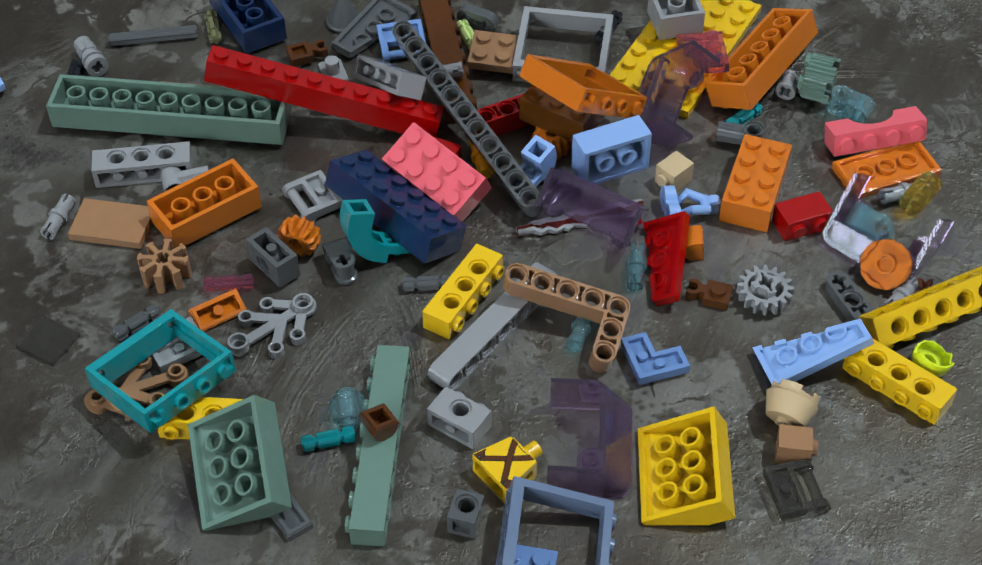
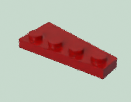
M686 211L643 222V229L647 234L645 246L649 251L647 263L651 268V275L649 276L652 302L657 306L680 301L690 215Z

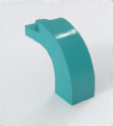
M367 199L342 200L340 224L351 246L361 257L373 262L387 263L389 254L400 255L410 253L385 232L372 230L375 213Z

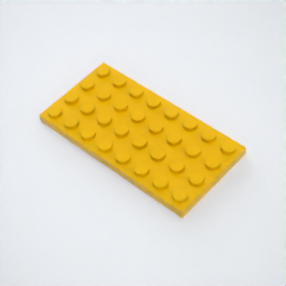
M700 0L705 11L703 34L663 40L658 39L650 20L610 73V76L648 97L645 104L688 119L707 91L705 82L736 49L760 14L762 5L749 0Z

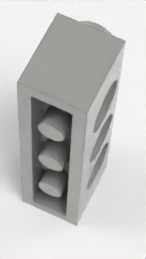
M359 54L352 76L395 95L421 100L426 88L425 82L427 78L384 60Z
M190 141L92 150L91 172L96 188L161 182V172L168 167H177L181 171L193 169Z

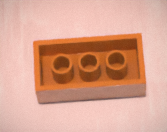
M744 134L722 198L719 221L768 232L774 205L777 203L789 165L791 144Z
M234 158L147 200L152 223L165 238L172 239L174 248L178 247L180 243L186 246L262 207L258 185Z

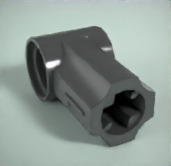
M719 121L716 141L741 145L744 134L764 138L765 126L759 121H748L744 125Z

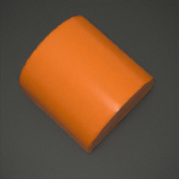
M701 225L689 226L685 257L689 260L703 261L704 259L703 229Z

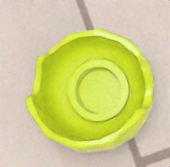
M924 340L913 348L912 362L937 377L946 375L955 364L951 363L953 354L945 352L943 347L934 341Z

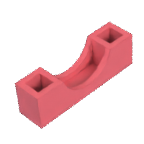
M916 106L893 110L892 116L880 123L864 124L854 122L848 118L825 122L824 144L833 156L836 157L926 140L927 118Z

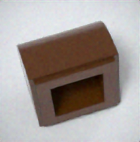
M384 403L360 412L359 419L377 442L389 439L398 429L399 421Z

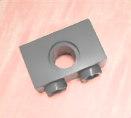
M446 386L427 408L429 426L471 449L477 446L492 427L491 410L482 403H476L465 397L463 393L453 391Z

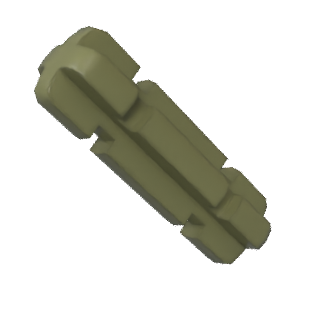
M208 9L204 16L209 40L211 43L218 45L223 39L218 14L216 11Z

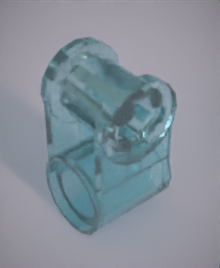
M836 85L832 88V100L827 105V110L832 115L843 119L848 118L858 123H865L876 108L875 101L871 97L854 91L845 85Z
M855 201L843 223L847 228L874 240L892 239L895 234V228L888 216L858 201ZM884 225L886 226V229H885V230H884V229H881V230L878 232V230H877L878 227H881V228H882Z

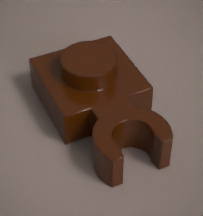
M323 39L316 40L310 45L307 41L285 46L286 54L291 65L294 67L314 62V57L323 58L328 56V48L325 47Z
M689 279L688 288L690 289H686L685 298L689 300L703 299L702 305L727 311L734 285L708 280L707 285L697 279Z

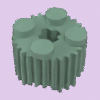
M808 52L804 62L805 75L801 74L799 77L797 94L802 98L828 104L829 96L827 94L832 95L837 76L836 71L837 68H840L841 59L816 52Z

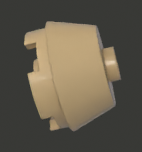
M781 379L780 384L773 381L771 388L766 390V415L778 426L783 424L805 427L818 413L820 397L817 393L809 395L802 390L803 385L797 382Z

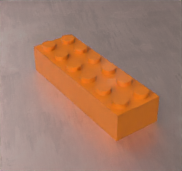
M772 8L705 82L712 107L752 110L817 35L818 30L812 9Z

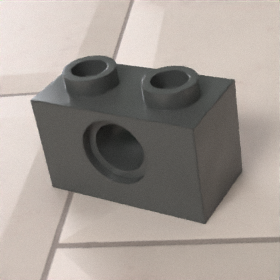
M265 227L246 239L249 259L279 288L300 276L297 254L269 228Z

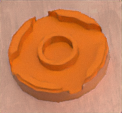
M891 239L877 240L867 246L860 257V271L862 277L869 285L879 290L889 291L900 287L908 280L912 273L913 262L910 252L904 245Z

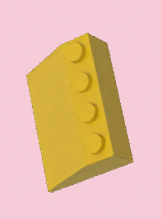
M715 406L638 428L641 523L643 525H712L735 519L728 426Z

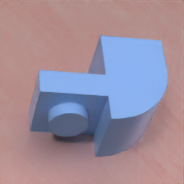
M535 135L521 151L523 163L520 167L534 186L537 187L540 182L545 184L556 164L557 153L554 145ZM517 182L513 186H519L522 182Z

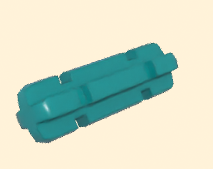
M757 103L752 110L742 109L725 120V122L744 125L761 114L763 106Z
M353 426L342 427L340 431L333 429L318 432L316 436H312V434L304 435L301 437L302 449L304 452L315 450V447L323 449L341 445L340 442L343 441L345 444L354 442L356 438Z

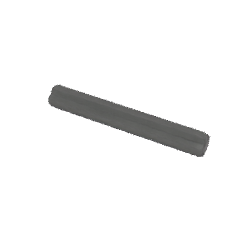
M196 25L118 32L110 33L108 41L110 46L113 47L193 39L198 37V30Z

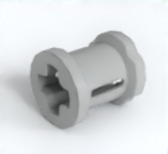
M785 70L782 74L781 82L775 88L776 95L783 100L793 99L796 94L800 74L797 71Z

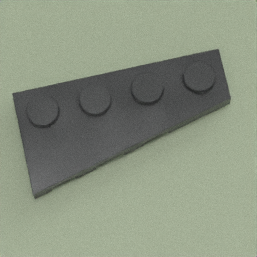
M372 0L332 41L331 49L348 58H352L379 41L376 25L413 20L417 17V11L397 0Z

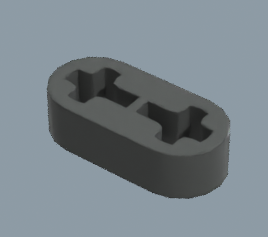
M464 4L457 12L458 20L466 19L470 24L469 26L476 30L493 32L499 24V18L494 12L471 4Z

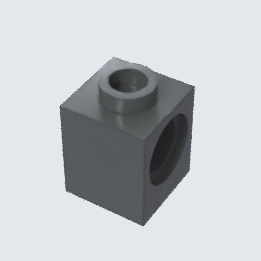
M456 489L447 515L448 533L472 539L476 538L485 512V495L473 490Z

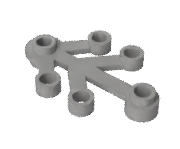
M307 293L297 294L293 300H277L271 297H264L259 302L262 313L243 310L238 314V321L241 327L248 328L254 323H264V325L247 335L240 332L234 333L227 340L228 348L232 354L241 357L248 352L250 345L274 331L272 342L268 345V352L271 358L279 359L285 354L283 340L287 322L296 318L294 329L289 333L291 343L296 346L305 343L306 335L304 329L306 319L316 311V301ZM276 309L287 310L282 314H272Z

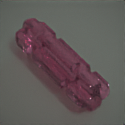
M242 274V277L238 275L218 276V278L214 276L204 277L203 287L206 291H215L217 288L218 290H233L235 288L240 289V287L249 289L254 287V276L252 274Z

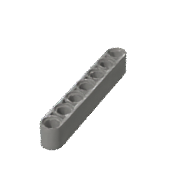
M535 262L531 266L533 268L560 276L558 273L545 267L539 262ZM540 285L536 286L538 289L541 290L546 289L545 287ZM505 291L432 363L427 373L428 379L442 388L446 386L453 391L457 389L539 304L511 296Z

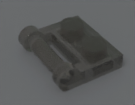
M810 459L767 466L763 469V476L781 520L810 514L823 515L831 510L829 501L823 497L812 472L814 467ZM796 474L803 477L812 498L811 501H807Z

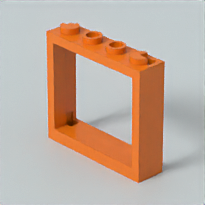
M527 54L519 77L576 112L630 118L637 115L641 116L648 97L588 63Z

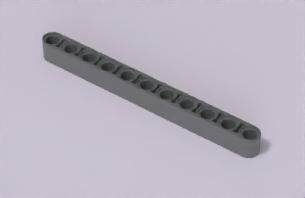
M405 20L397 22L392 28V33L401 50L419 74L427 77L426 83L521 210L530 217L540 215L544 209V203L537 188L412 24ZM495 147L493 151L487 152L490 148ZM503 165H509L507 168L500 169ZM517 182H522L519 186H513ZM536 199L532 204H526L529 200Z

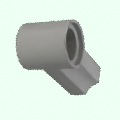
M208 166L183 171L177 167L164 169L160 175L164 192L208 171Z

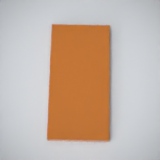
M920 141L880 148L832 162L831 167L854 200L878 194L880 189L895 187L899 183L906 182L909 184L941 175L942 171Z

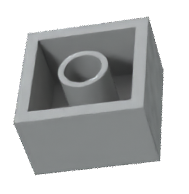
M648 0L647 12L659 40L703 34L705 11L700 0Z

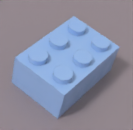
M637 115L575 134L572 140L571 169L576 172V178L586 188L649 168L652 133L641 117Z

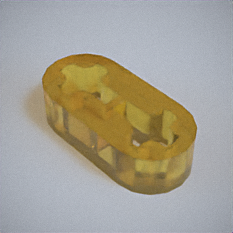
M930 171L922 173L900 198L899 204L901 209L910 215L919 214L941 189V178Z

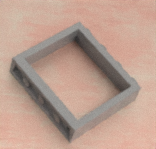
M524 6L512 65L513 81L527 82L519 77V71H521L525 61L522 58L529 26L598 32L600 30L604 32L599 67L596 68L606 73L613 31L612 14Z

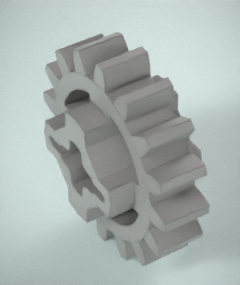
M764 265L763 269L759 270L757 266H753L752 272L746 269L744 276H739L736 293L739 294L738 301H745V309L750 306L753 307V313L762 310L763 315H766L767 311H771L776 315L778 308L785 311L786 305L791 304L794 287L791 286L792 279H785L786 272L777 273V267L768 270L767 265Z

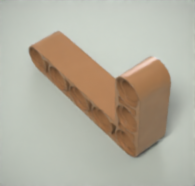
M514 263L509 265L503 282V288L507 294L600 324L589 358V365L597 373L608 372L615 360L629 315L630 303L627 298L524 264ZM511 278H518L521 281L516 282L513 281ZM540 285L545 287L546 289L541 290L538 289L536 286ZM565 293V294L570 295L571 297H570V298H566V297L562 296L561 294ZM587 302H594L596 306H591ZM612 310H619L621 314H616ZM604 332H611L615 336H608ZM603 354L608 359H601L597 355Z

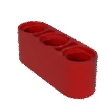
M523 94L477 110L496 136L531 125L519 120L520 98Z

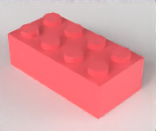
M414 122L382 158L383 162L392 170L404 177L417 189L423 191L434 202L439 203L442 208L451 215L456 216L461 222L467 218L492 188L486 177Z

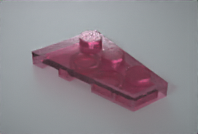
M708 30L704 33L676 35V43L679 46H684L685 52L694 57V62L705 73L729 72V60L722 31Z

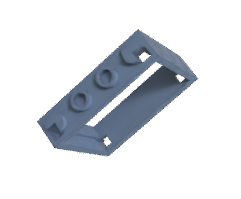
M516 476L513 477L506 491L496 565H514L523 500L599 519L595 565H612L609 563V556L613 552L615 539L611 538V532L617 520V514L613 513L614 501Z

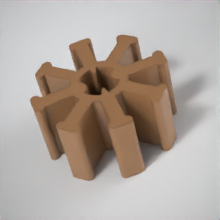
M167 238L163 239L164 245L162 250H158L154 242L146 244L148 255L139 253L137 256L143 285L149 289L151 285L155 284L159 294L166 293L167 282H171L178 291L184 287L182 277L191 279L192 276L186 246L180 243L178 247L174 248L172 239Z

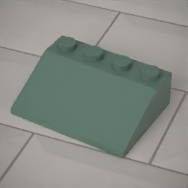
M252 395L188 424L202 530L208 531L263 519L292 508L275 402Z

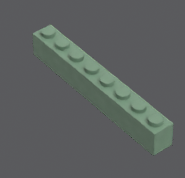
M377 345L376 356H371L370 371L373 372V377H368L367 393H370L369 399H364L363 411L384 403L399 421V425L393 436L385 441L377 442L362 423L360 424V438H363L362 444H357L356 460L359 461V467L353 468L352 482L356 486L355 491H350L349 508H352L351 515H346L345 533H349L351 545L386 546L411 365L410 347Z

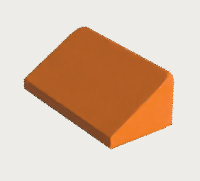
M235 288L189 309L188 315L193 319L197 327L204 332L237 317L241 311L247 309Z

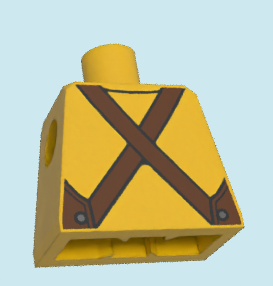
M508 437L472 455L473 471L505 504L506 491L514 476L532 481L536 478L537 462L535 459L541 456L543 451L534 440L523 447L514 437Z

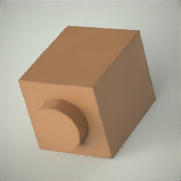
M779 424L776 437L775 463L809 467L811 456H816L818 450V440L813 439V428Z

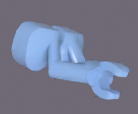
M674 185L661 187L660 204L664 216L686 211L690 216L717 214L719 211L718 205H720L721 199L718 195L708 196L707 194L685 188L678 196ZM686 198L699 203V205H692L684 209L680 207V204Z

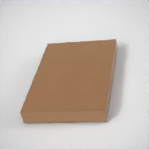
M84 198L68 232L69 240L141 249L152 224L148 206Z

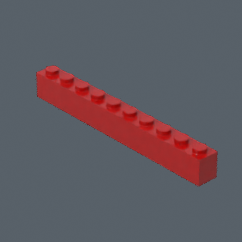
M212 45L206 60L205 82L404 134L414 122L434 137L437 135L444 108L440 105L398 96L380 89Z

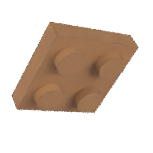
M474 30L467 61L468 68L513 74L512 65L518 35Z

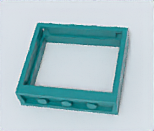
M172 309L84 368L91 388L150 434L237 371L232 352ZM176 337L211 361L146 409L112 383Z

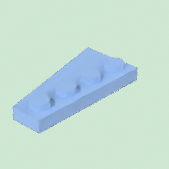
M857 319L827 327L821 333L812 334V332L801 334L802 338L790 341L782 339L774 341L775 345L763 348L762 345L752 348L772 385L773 381L780 384L781 379L796 382L874 344L862 320Z

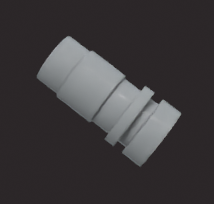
M78 37L74 41V48L82 60L86 71L93 77L105 74L109 68V63L102 52L97 49L89 37Z

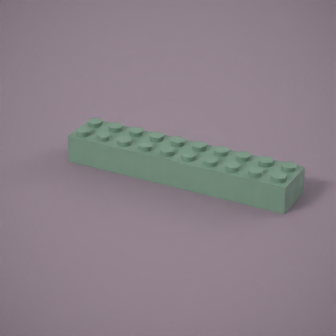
M64 74L59 75L46 105L52 127L278 145L283 144L292 113L291 104L228 87Z

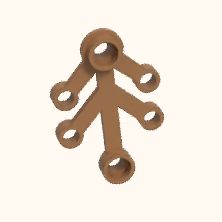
M149 356L145 359L146 362L139 363L133 368L119 389L136 402L150 406L164 394L162 392L148 394L142 391L167 383L175 388L189 378L185 366L176 363L172 364L165 373L139 381L144 372L152 366V360ZM126 373L117 378L112 383L115 385L118 379L123 378L126 375ZM94 389L86 394L84 404L92 413L103 414L110 410L132 420Z

